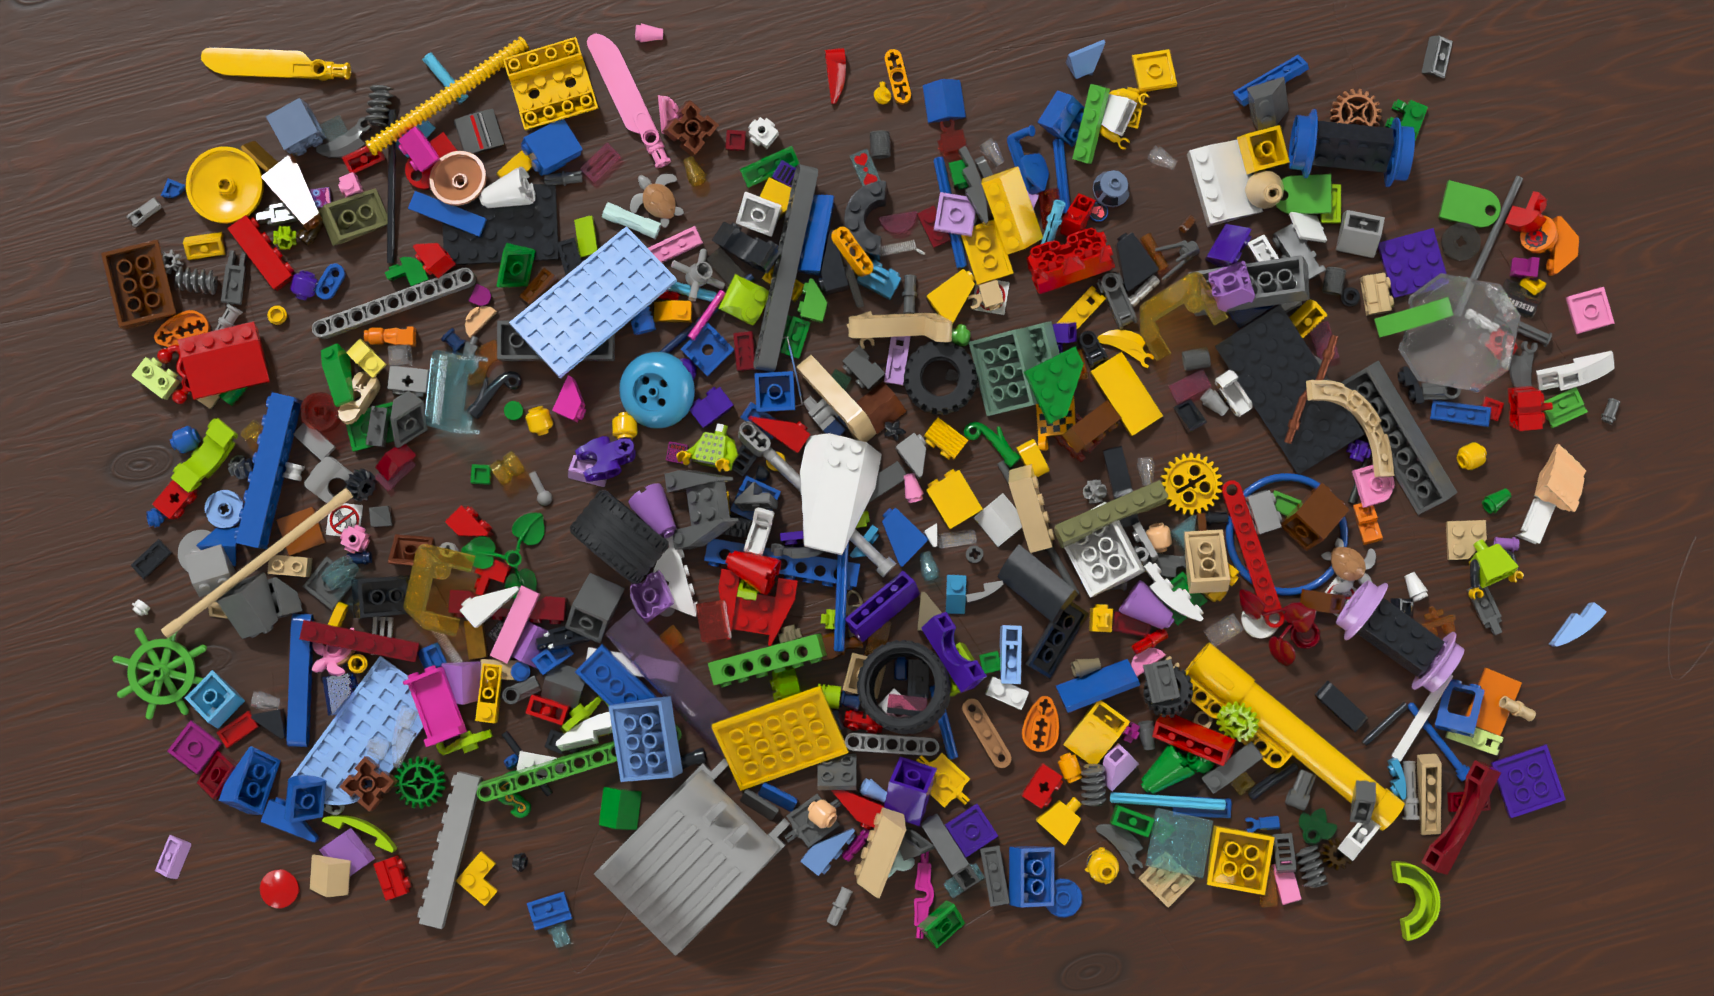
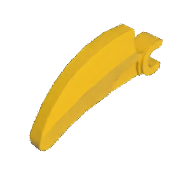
M1111 330L1099 335L1097 338L1102 344L1114 346L1140 361L1141 365L1145 368L1149 366L1145 364L1144 359L1146 357L1154 359L1152 354H1146L1143 350L1147 340L1132 331Z

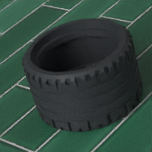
M599 490L595 498L589 502V505L584 508L582 514L570 526V532L581 543L633 584L640 583L650 571V568L656 564V561L669 548V542L650 528L637 514L606 490Z
M895 640L874 649L873 653L869 654L866 660H864V665L860 668L857 677L858 698L866 714L885 729L899 734L922 732V730H927L936 724L935 722L939 721L946 712L945 709L948 708L951 698L950 676L942 661L924 645L908 640ZM900 657H914L926 662L931 668L935 680L934 695L929 705L918 715L902 719L890 717L877 704L874 691L876 678L881 669L890 661Z

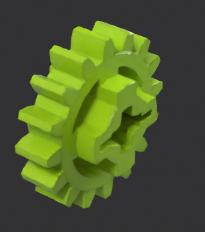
M1237 701L1233 705L1228 702L1226 706H1222L1216 724L1221 725L1219 731H1225L1224 735H1230L1233 739L1237 738L1239 742L1243 738L1248 741L1250 737H1254L1259 728V719L1255 718L1257 713L1251 712V706L1245 708V703H1242L1240 706Z

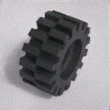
M730 515V518H738L739 521L722 534L748 537L752 521Z

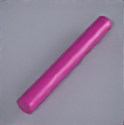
M720 290L694 326L688 335L691 340H695L726 294L724 291Z

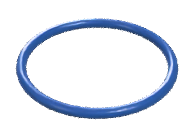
M1281 473L1270 475L1254 482L1243 491L1244 497L1249 496L1259 488L1279 481L1299 482L1312 488L1317 487L1321 483L1303 475ZM1228 516L1226 544L1229 556L1241 576L1252 584L1248 571L1242 565L1236 553L1233 539L1234 528L1230 516ZM1344 516L1339 522L1340 539L1343 540L1344 547H1347L1348 527L1346 517ZM1332 564L1322 576L1309 584L1295 588L1275 587L1277 595H1300L1302 589L1314 590L1320 587L1334 575L1335 572Z

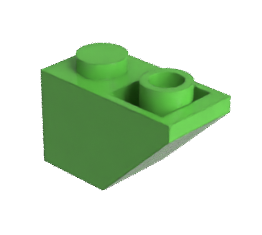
M809 279V283L805 282L802 294L806 295L804 302L800 301L798 312L801 313V318L823 323L828 304L814 279Z

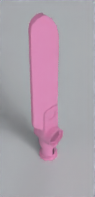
M600 34L591 35L588 37L587 46L626 128L640 134L648 153L652 155L656 163V168L668 165L671 159L667 157L663 149L665 146L619 49L605 36ZM649 136H656V140L653 143L647 142Z

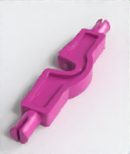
M929 851L926 852V855L925 853L921 854V862H918L915 889L925 891L926 896L914 899V925L917 926L916 938H920L921 930L918 925L928 917L929 907L934 898V890L930 883L931 863H928ZM921 931V939H923L924 933Z

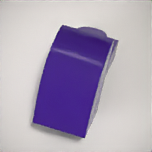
M1076 322L1052 324L1059 353L1063 352V343L1077 341Z

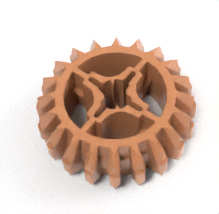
M1351 89L1350 93L1344 91L1342 93L1343 97L1339 95L1336 98L1338 102L1334 101L1332 103L1334 108L1330 110V113L1334 114V116L1330 117V121L1345 124L1356 123L1358 125L1374 127L1380 126L1377 121H1380L1382 117L1377 114L1381 113L1382 109H1376L1380 103H1373L1374 95L1371 98L1367 97L1369 91H1366L1364 95H1362V89H1359L1357 94L1354 89ZM1359 101L1363 104L1361 106H1355L1352 103L1349 104L1348 102ZM1342 107L1345 108L1344 111L1347 114V120L1345 122L1343 121L1341 115ZM1366 108H1368L1370 112L1369 122L1367 121V118L1364 114ZM1362 109L1359 116L1350 120L1354 113Z

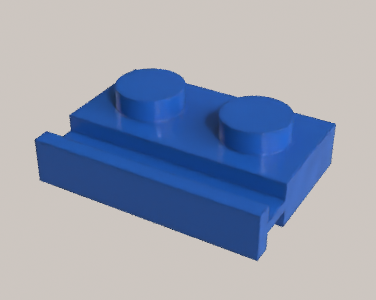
M565 891L527 903L535 930L573 918Z

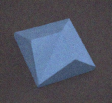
M1105 40L1068 54L1066 64L1076 79L1087 74L1093 75L1104 48Z

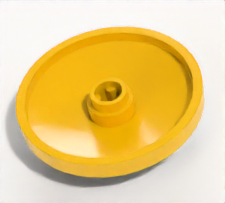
M216 147L202 153L192 163L186 178V192L191 205L201 216L216 223H234L245 215L249 216L259 205L264 191V181L261 177L263 175L257 163L245 152L233 147Z

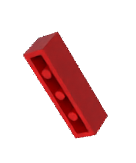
M245 215L227 229L271 287L279 291L293 280L294 269L288 262L284 263L281 259L283 254L277 247L273 248L270 242L272 240L266 232L262 233L259 230L260 224L254 217L250 218Z
M1166 715V717L1160 716L1156 721L1152 735L1156 739L1221 766H1224L1231 757L1236 741L1233 738L1177 715H1174L1172 718L1169 715Z

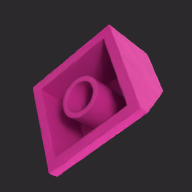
M415 126L398 140L401 143L398 147L404 155L408 154L412 159L410 164L416 171L424 172L440 160L439 155L419 127Z
M568 375L552 411L578 423L579 419L582 420L585 416V403L576 380Z

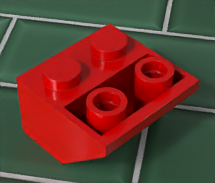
M461 505L445 521L459 536L492 537L494 535L491 532L493 528L485 520L480 521L478 512L469 506Z

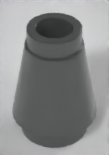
M1151 720L1139 722L1138 732L1140 733L1139 736L1143 749H1155V738L1152 737L1155 727L1154 722Z

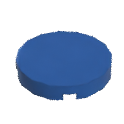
M1060 878L1054 880V906H1046V908L1057 917L1072 916L1082 904L1081 890L1075 882L1069 879Z

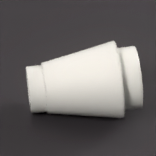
M1415 572L1404 576L1409 596L1414 602L1428 596V590Z

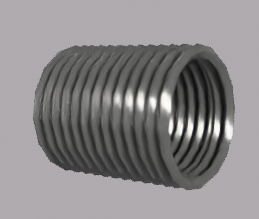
M884 130L870 132V157L877 159L890 157V132Z
M1327 267L1322 292L1330 295H1342L1346 270Z
M1207 347L1182 352L1185 371L1211 366Z

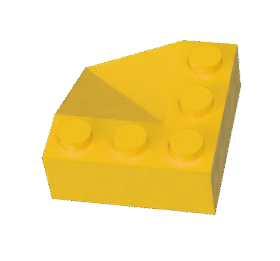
M1214 825L1210 846L1207 885L1265 895L1275 837Z

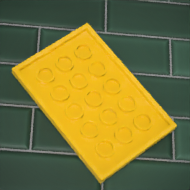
M821 686L712 724V730L740 791L848 753L844 738Z

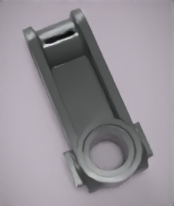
M1115 271L1099 278L1097 286L1100 293H1103L1113 318L1119 330H1121L1123 326L1132 322L1137 323L1138 320L1123 287L1122 277L1120 273L1117 274ZM1106 279H1113L1115 286L1113 288L1107 287L1105 284Z

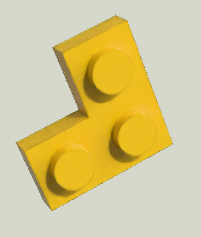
M481 851L458 877L456 882L485 906L498 890L484 879L496 863Z

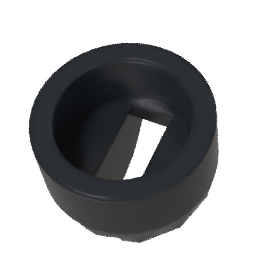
M758 465L755 480L766 481L770 476V472L766 467Z

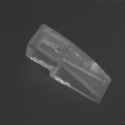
M402 705L398 714L392 739L393 766L396 768H400L417 735L416 732L410 729L419 713L406 705Z

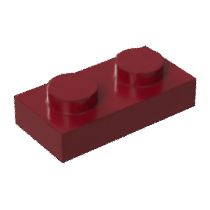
M934 205L917 213L933 249L951 240L948 233L934 231L937 214Z

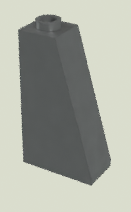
M936 813L926 818L921 823L923 829L963 891L978 883L980 879L938 814Z

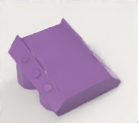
M1240 261L1209 273L1212 295L1219 310L1226 312L1227 309L1247 302H1253L1255 294L1245 261Z
M660 570L650 573L644 581L632 584L630 587V597L638 615L647 623L674 604V598Z
M352 828L319 850L326 857L350 860V876L375 859L370 849L361 841V836L358 832L353 831Z

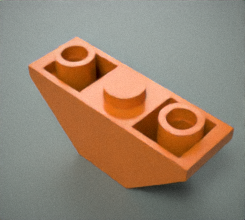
M1557 216L1553 219L1559 229V236L1555 245L1551 249L1548 248L1550 259L1547 260L1546 269L1549 270V276L1560 272L1578 256L1579 236L1562 216Z

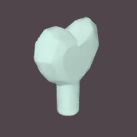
M898 850L888 877H891L897 870L905 871L911 869L915 865V859L910 858L904 861L900 850Z

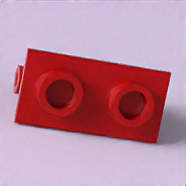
M851 709L846 711L844 727H847L849 730H866V732L871 734L882 732V726L868 715L866 719L862 718V711Z

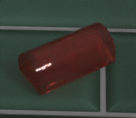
M1058 188L1044 190L1039 193L1043 229H1046L1047 217L1051 213L1053 202L1060 200Z

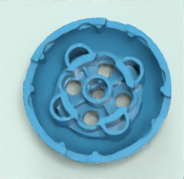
M664 352L646 353L635 358L624 370L619 387L620 399L628 415H631L637 423L649 428H666L679 422L690 411L695 396L694 381L691 373L682 364L683 362L675 356ZM644 376L649 378L648 384H645ZM662 379L667 382L668 385L666 387L661 383ZM642 395L647 397L646 403L642 402ZM660 398H663L666 403L664 406L659 405Z

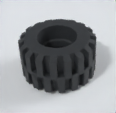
M1177 666L1173 669L1180 691V698L1152 704L1147 682L1144 684L1143 696L1145 704H1148L1150 710H1154V714H1162L1161 717L1169 715L1172 718L1175 714L1179 716L1183 710H1187L1192 700L1193 683L1190 682L1191 678L1189 675L1186 676L1184 670L1180 671Z

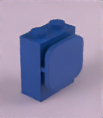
M564 119L553 122L525 136L521 143L523 153L529 156L533 169L536 172L538 171L541 176L548 175L564 167L567 162L579 157L583 150Z

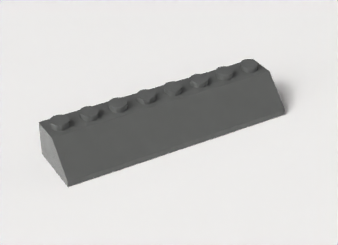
M1379 360L1341 382L1350 390H1356L1372 405L1380 417V425L1384 434L1388 435L1391 446L1394 476L1418 515L1458 493Z

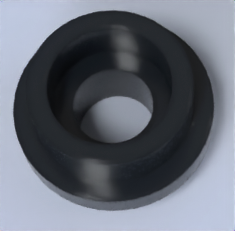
M1349 287L1343 290L1340 298L1344 305L1352 307L1359 302L1360 294L1357 289ZM1347 294H1351L1353 296V300H1348Z
M525 853L515 854L512 867L517 872H522L528 866V858Z

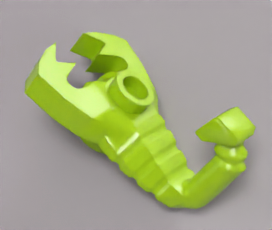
M598 696L585 707L580 703L569 713L572 718L560 729L566 733L574 726L589 719V716L600 702L604 700Z
M490 729L477 734H471V731H467L460 735V739H457L446 748L443 742L436 744V747L441 755H446L459 749H463L464 753L478 749V742L491 738L493 735Z

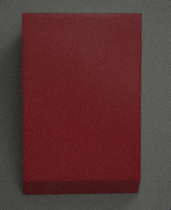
M407 444L399 448L394 447L384 454L375 468L389 482L417 455Z

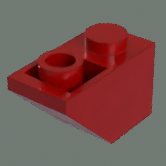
M1078 193L1062 219L1060 233L1069 236L1072 233L1084 230L1096 200Z
M438 243L415 244L413 246L417 252L415 254L416 258L422 264H425L423 266L424 270L429 275L433 273L438 279L456 264L449 253Z

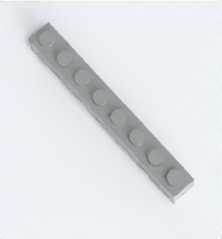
M460 771L452 778L451 786L454 787L452 794L449 793L446 805H449L447 813L444 812L441 823L444 824L443 831L438 833V850H434L432 856L434 866L428 872L427 880L430 881L428 888L425 887L422 899H425L423 907L420 906L417 918H420L419 924L439 929L445 927L478 797L477 787L482 781V776Z

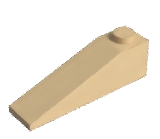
M1437 754L1417 755L1421 835L1441 834L1442 763Z

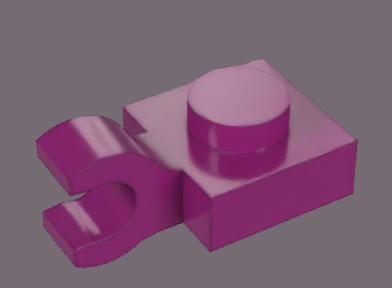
M1130 722L1123 731L1121 739L1129 743L1133 739L1137 740L1140 734L1138 732L1140 726Z

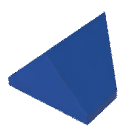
M217 527L196 545L200 550H204L221 544L232 565L236 566L237 543H235L236 539L234 538L236 528Z

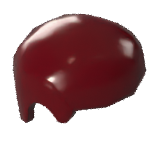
M1315 623L1306 633H1301L1294 626L1292 627L1291 641L1297 647L1309 649L1316 646L1319 642L1320 629Z

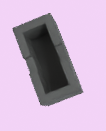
M859 345L842 361L844 363L843 369L849 375L853 373L856 376V383L862 389L866 387L869 390L885 376V372L876 362L871 364L868 361L870 356Z

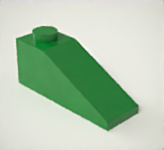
M334 344L321 350L322 367L335 406L339 407L353 401L350 356L339 344Z

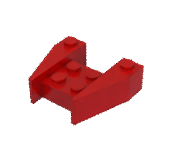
M721 569L718 588L727 639L731 640L733 629L770 635L768 646H772L795 602L798 581L779 578L776 597L757 594L756 600H746L742 597H737L741 578L730 570Z

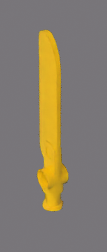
M206 48L201 54V60L208 68L216 73L228 76L319 79L321 81L334 79V77H342L349 80L351 77L350 63L334 64V62L321 59L311 61L301 51ZM324 66V71L317 74L318 69Z

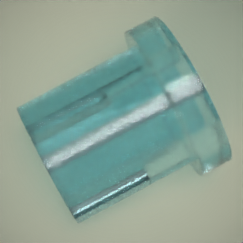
M561 923L548 929V933L551 934L556 948L570 943L566 931V923Z

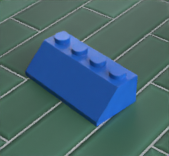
M813 195L797 269L800 273L821 276L834 207V196Z

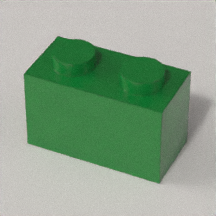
M1116 804L1110 823L1149 837L1155 819Z

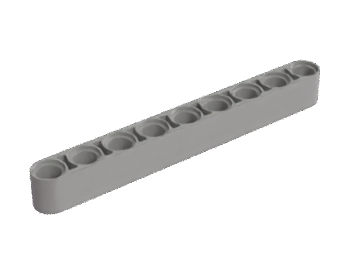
M461 268L442 275L439 279L434 278L317 320L312 325V332L321 339L331 338L469 288L476 283V275L468 268ZM465 273L471 274V279L468 282L462 281V276ZM452 280V287L445 289V281ZM429 286H434L435 288L432 295L426 294V289ZM415 292L417 294L416 300L409 302V294ZM393 299H398L399 301L396 308L390 307ZM379 305L381 308L380 313L373 315L372 309ZM357 312H362L363 317L360 321H355L354 319ZM343 318L345 323L343 327L338 328L336 323L339 319ZM325 325L326 332L319 334V327Z

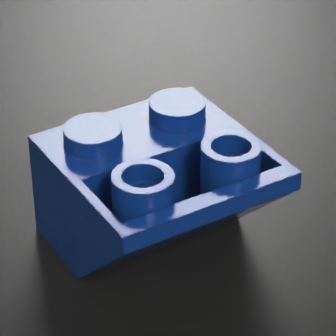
M1057 90L1037 123L1048 133L1058 139H1063L1064 143L1073 147L1077 141L1085 107L1072 95Z

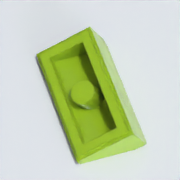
M587 216L574 220L581 258L591 256L598 250L593 216Z

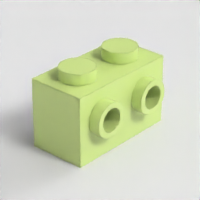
M145 357L132 376L159 397L167 400L181 382L176 378L178 375L170 369L167 371L161 367L162 363L156 358L150 359Z

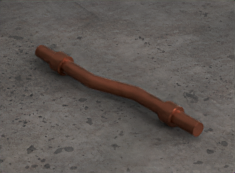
M1331 335L1328 346L1323 351V360L1315 380H1324L1329 363L1334 358V349L1339 337ZM1307 389L1299 397L1293 417L1289 420L1287 426L1289 429L1284 440L1286 443L1292 444L1295 432L1301 424L1299 421L1305 403L1308 400Z

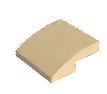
M1166 851L1138 878L1168 908L1195 881Z

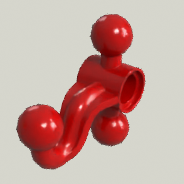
M175 344L167 349H161L157 354L159 362L166 364L172 360L174 352L179 353L176 369L177 373L183 378V388L176 389L172 393V400L176 404H183L191 389L179 345Z

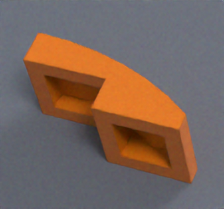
M1362 503L1353 505L1363 545L1382 541L1383 536L1377 522L1378 517L1374 505L1364 508Z

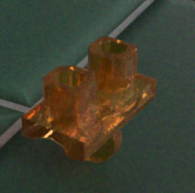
M1434 606L1429 607V613L1425 614L1424 618L1425 620L1432 619L1433 621L1421 625L1436 636L1438 634L1435 627L1441 625L1444 634H1449L1455 631L1453 621L1456 618L1454 614L1439 618L1438 616L1444 614L1443 609L1436 611Z

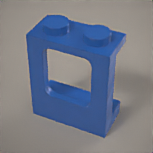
M1451 679L1442 694L1435 728L1474 738L1485 690L1476 684L1467 686L1463 685L1459 680ZM1452 690L1475 695L1470 716L1466 717L1448 712L1447 708Z

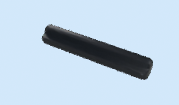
M1290 760L1248 790L1249 797L1255 800L1296 771L1298 765L1295 761Z

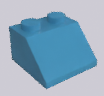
M213 670L185 697L195 710L209 724L216 728H219L245 702L239 693Z

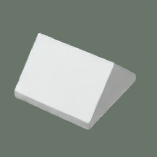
M745 192L736 224L772 237L782 211V206Z
M1003 493L974 517L997 547L1022 528L1017 509Z

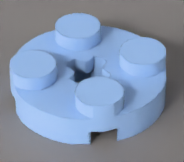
M220 490L208 497L205 503V513L212 525L219 528H231L241 521L239 520V513L241 509H244L245 504L235 492ZM227 504L229 512L223 515L220 507Z

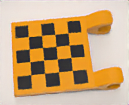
M1074 395L1067 416L1051 424L1047 423L1039 404H1036L1038 448L1041 451L1049 449L1048 436L1063 435L1076 424Z

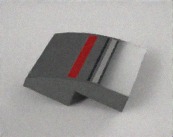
M493 108L454 120L463 151L475 155L504 145Z

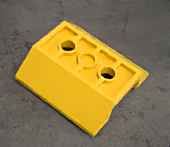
M576 37L503 59L525 131L598 109ZM569 79L576 81L575 86L572 88L566 86V81ZM532 90L540 92L536 99L529 97Z

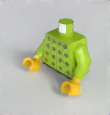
M717 424L715 434L704 432L694 446L687 451L677 453L678 462L682 461L684 465H688L690 463L689 459H692V461L700 465L717 468L718 471H721V469L731 471L738 453L735 440L726 436L728 426Z

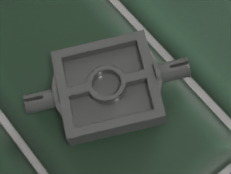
M818 793L786 815L793 828L791 832L784 836L788 843L798 836L809 848L840 825L836 820L829 828H819L809 820L808 807L812 802L822 800ZM838 798L830 803L832 806L836 804L834 806L835 809L842 805Z

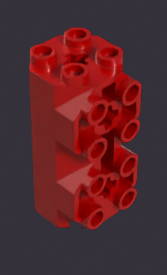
M1088 228L1069 235L1066 244L1061 245L1058 241L1054 240L1033 247L1030 251V256L1026 257L1037 293L1042 294L1115 268L1111 257L1113 252L1110 245L1106 246L1107 240L1104 232L1099 233L1093 228Z

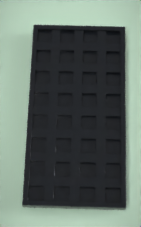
M1281 304L1215 345L1229 369L1238 376V383L1251 400L1298 475L1365 434L1355 417L1344 407L1329 401L1307 400L1299 421L1301 424L1295 432L1292 444L1284 442L1289 429L1287 427L1289 420L1293 417L1299 397L1307 389L1306 381L1316 379L1321 365ZM1326 374L1324 380L1330 381L1329 377Z

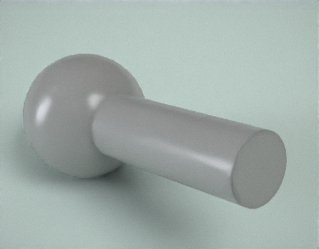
M536 471L529 473L538 492V503L543 506L549 505L552 502V494L544 489Z

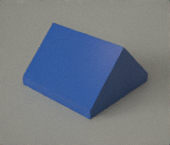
M940 79L922 86L928 123L966 118L960 80Z

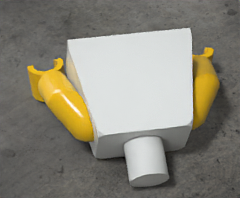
M1125 88L1112 90L1108 96L1100 128L1101 135L1113 143L1117 142L1121 149H1126L1120 142L1126 140L1130 143V141L1126 137L1120 138L1119 135L1123 136L1137 105L1135 100L1142 106L1147 105V103H1143L1140 100L1142 96L1149 98L1146 93L1138 95L1137 92Z

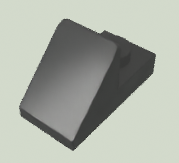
M753 482L738 496L734 503L743 512L755 511L758 507L763 509H777L778 501L770 493H762V488L756 482Z

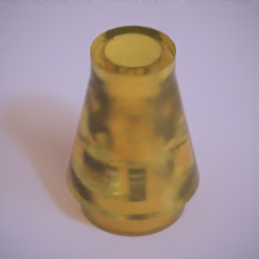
M694 157L686 158L683 163L688 182L694 187L703 184L706 181L705 172L697 164Z

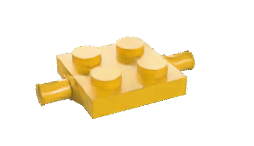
M943 753L931 762L922 755L916 760L919 763L937 768L930 795L943 807L955 798H958L964 805L967 804L970 799L962 793V790L970 778Z

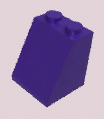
M900 757L889 781L884 808L904 814L905 822L920 826L926 811L937 768Z

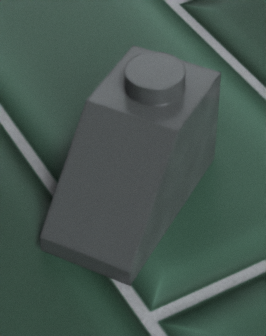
M1356 780L1352 796L1350 822L1370 823L1376 803L1375 782Z

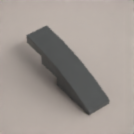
M964 146L959 149L958 153L967 166L961 172L970 187L965 190V195L985 226L988 224V213L982 181L967 147Z

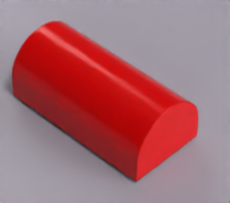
M365 146L343 156L342 159L350 173H357L385 160V155L383 151H378L375 156Z

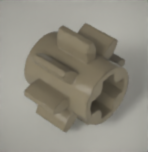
M795 625L780 628L782 633L778 634L780 643L802 637L800 628L796 629Z

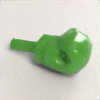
M959 324L956 329H952L951 342L959 346H966L970 341L971 332L966 329L965 325Z

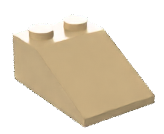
M1223 530L1184 532L1189 594L1228 591L1230 575Z

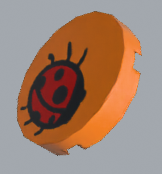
M1544 216L1547 220L1538 230L1531 233H1520L1522 245L1532 253H1543L1548 248L1551 249L1558 240L1559 229L1556 223L1547 216Z

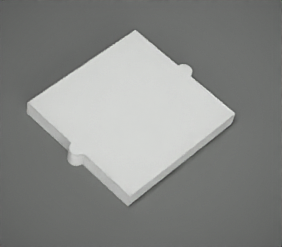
M1290 212L1292 226L1295 228L1299 239L1324 243L1327 241L1323 231L1324 228L1321 226L1317 216Z

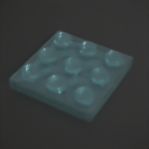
M1156 808L1145 866L1203 878L1213 821Z

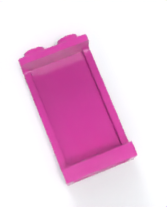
M435 665L425 668V673L420 675L418 672L407 676L408 680L403 681L404 685L409 686L426 732L427 739L424 740L426 747L467 732L444 668H436Z

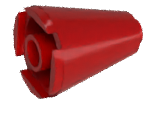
M734 551L728 554L725 563L730 571L758 592L768 595L775 584V576L780 572L782 561L777 558Z

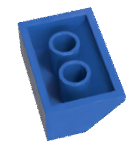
M1009 847V905L1016 907L1054 906V847Z

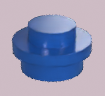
M517 662L511 668V676L517 681H524L530 675L529 666L523 662Z

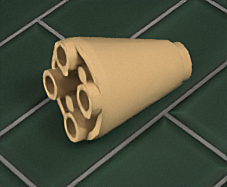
M1261 170L1250 177L1245 187V193L1250 203L1263 209L1271 208L1278 204L1283 197V181L1274 172Z

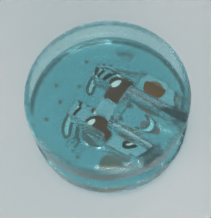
M349 555L337 559L322 573V580L326 582L331 590L345 585L359 571L358 565L352 563L353 559Z

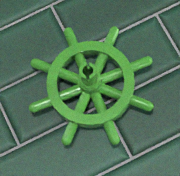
M136 628L135 634L142 645L133 653L130 659L121 656H114L112 659L114 663L128 666L127 673L130 685L118 691L117 697L123 698L135 692L141 699L149 702L145 716L148 720L153 718L157 704L162 705L172 702L177 704L183 715H187L189 709L182 697L188 693L193 684L198 685L204 679L196 677V666L193 658L204 653L207 647L200 645L189 652L186 647L175 641L177 632L167 639L148 641L143 630ZM165 647L161 661L153 648ZM173 649L178 654H180L181 657L169 663L170 655ZM147 653L153 665L140 662L141 657ZM185 663L187 673L177 672L173 669ZM137 669L151 672L149 675L138 680ZM171 678L185 682L183 683L182 687L179 690H177ZM155 680L151 694L143 686ZM163 682L171 695L159 696Z

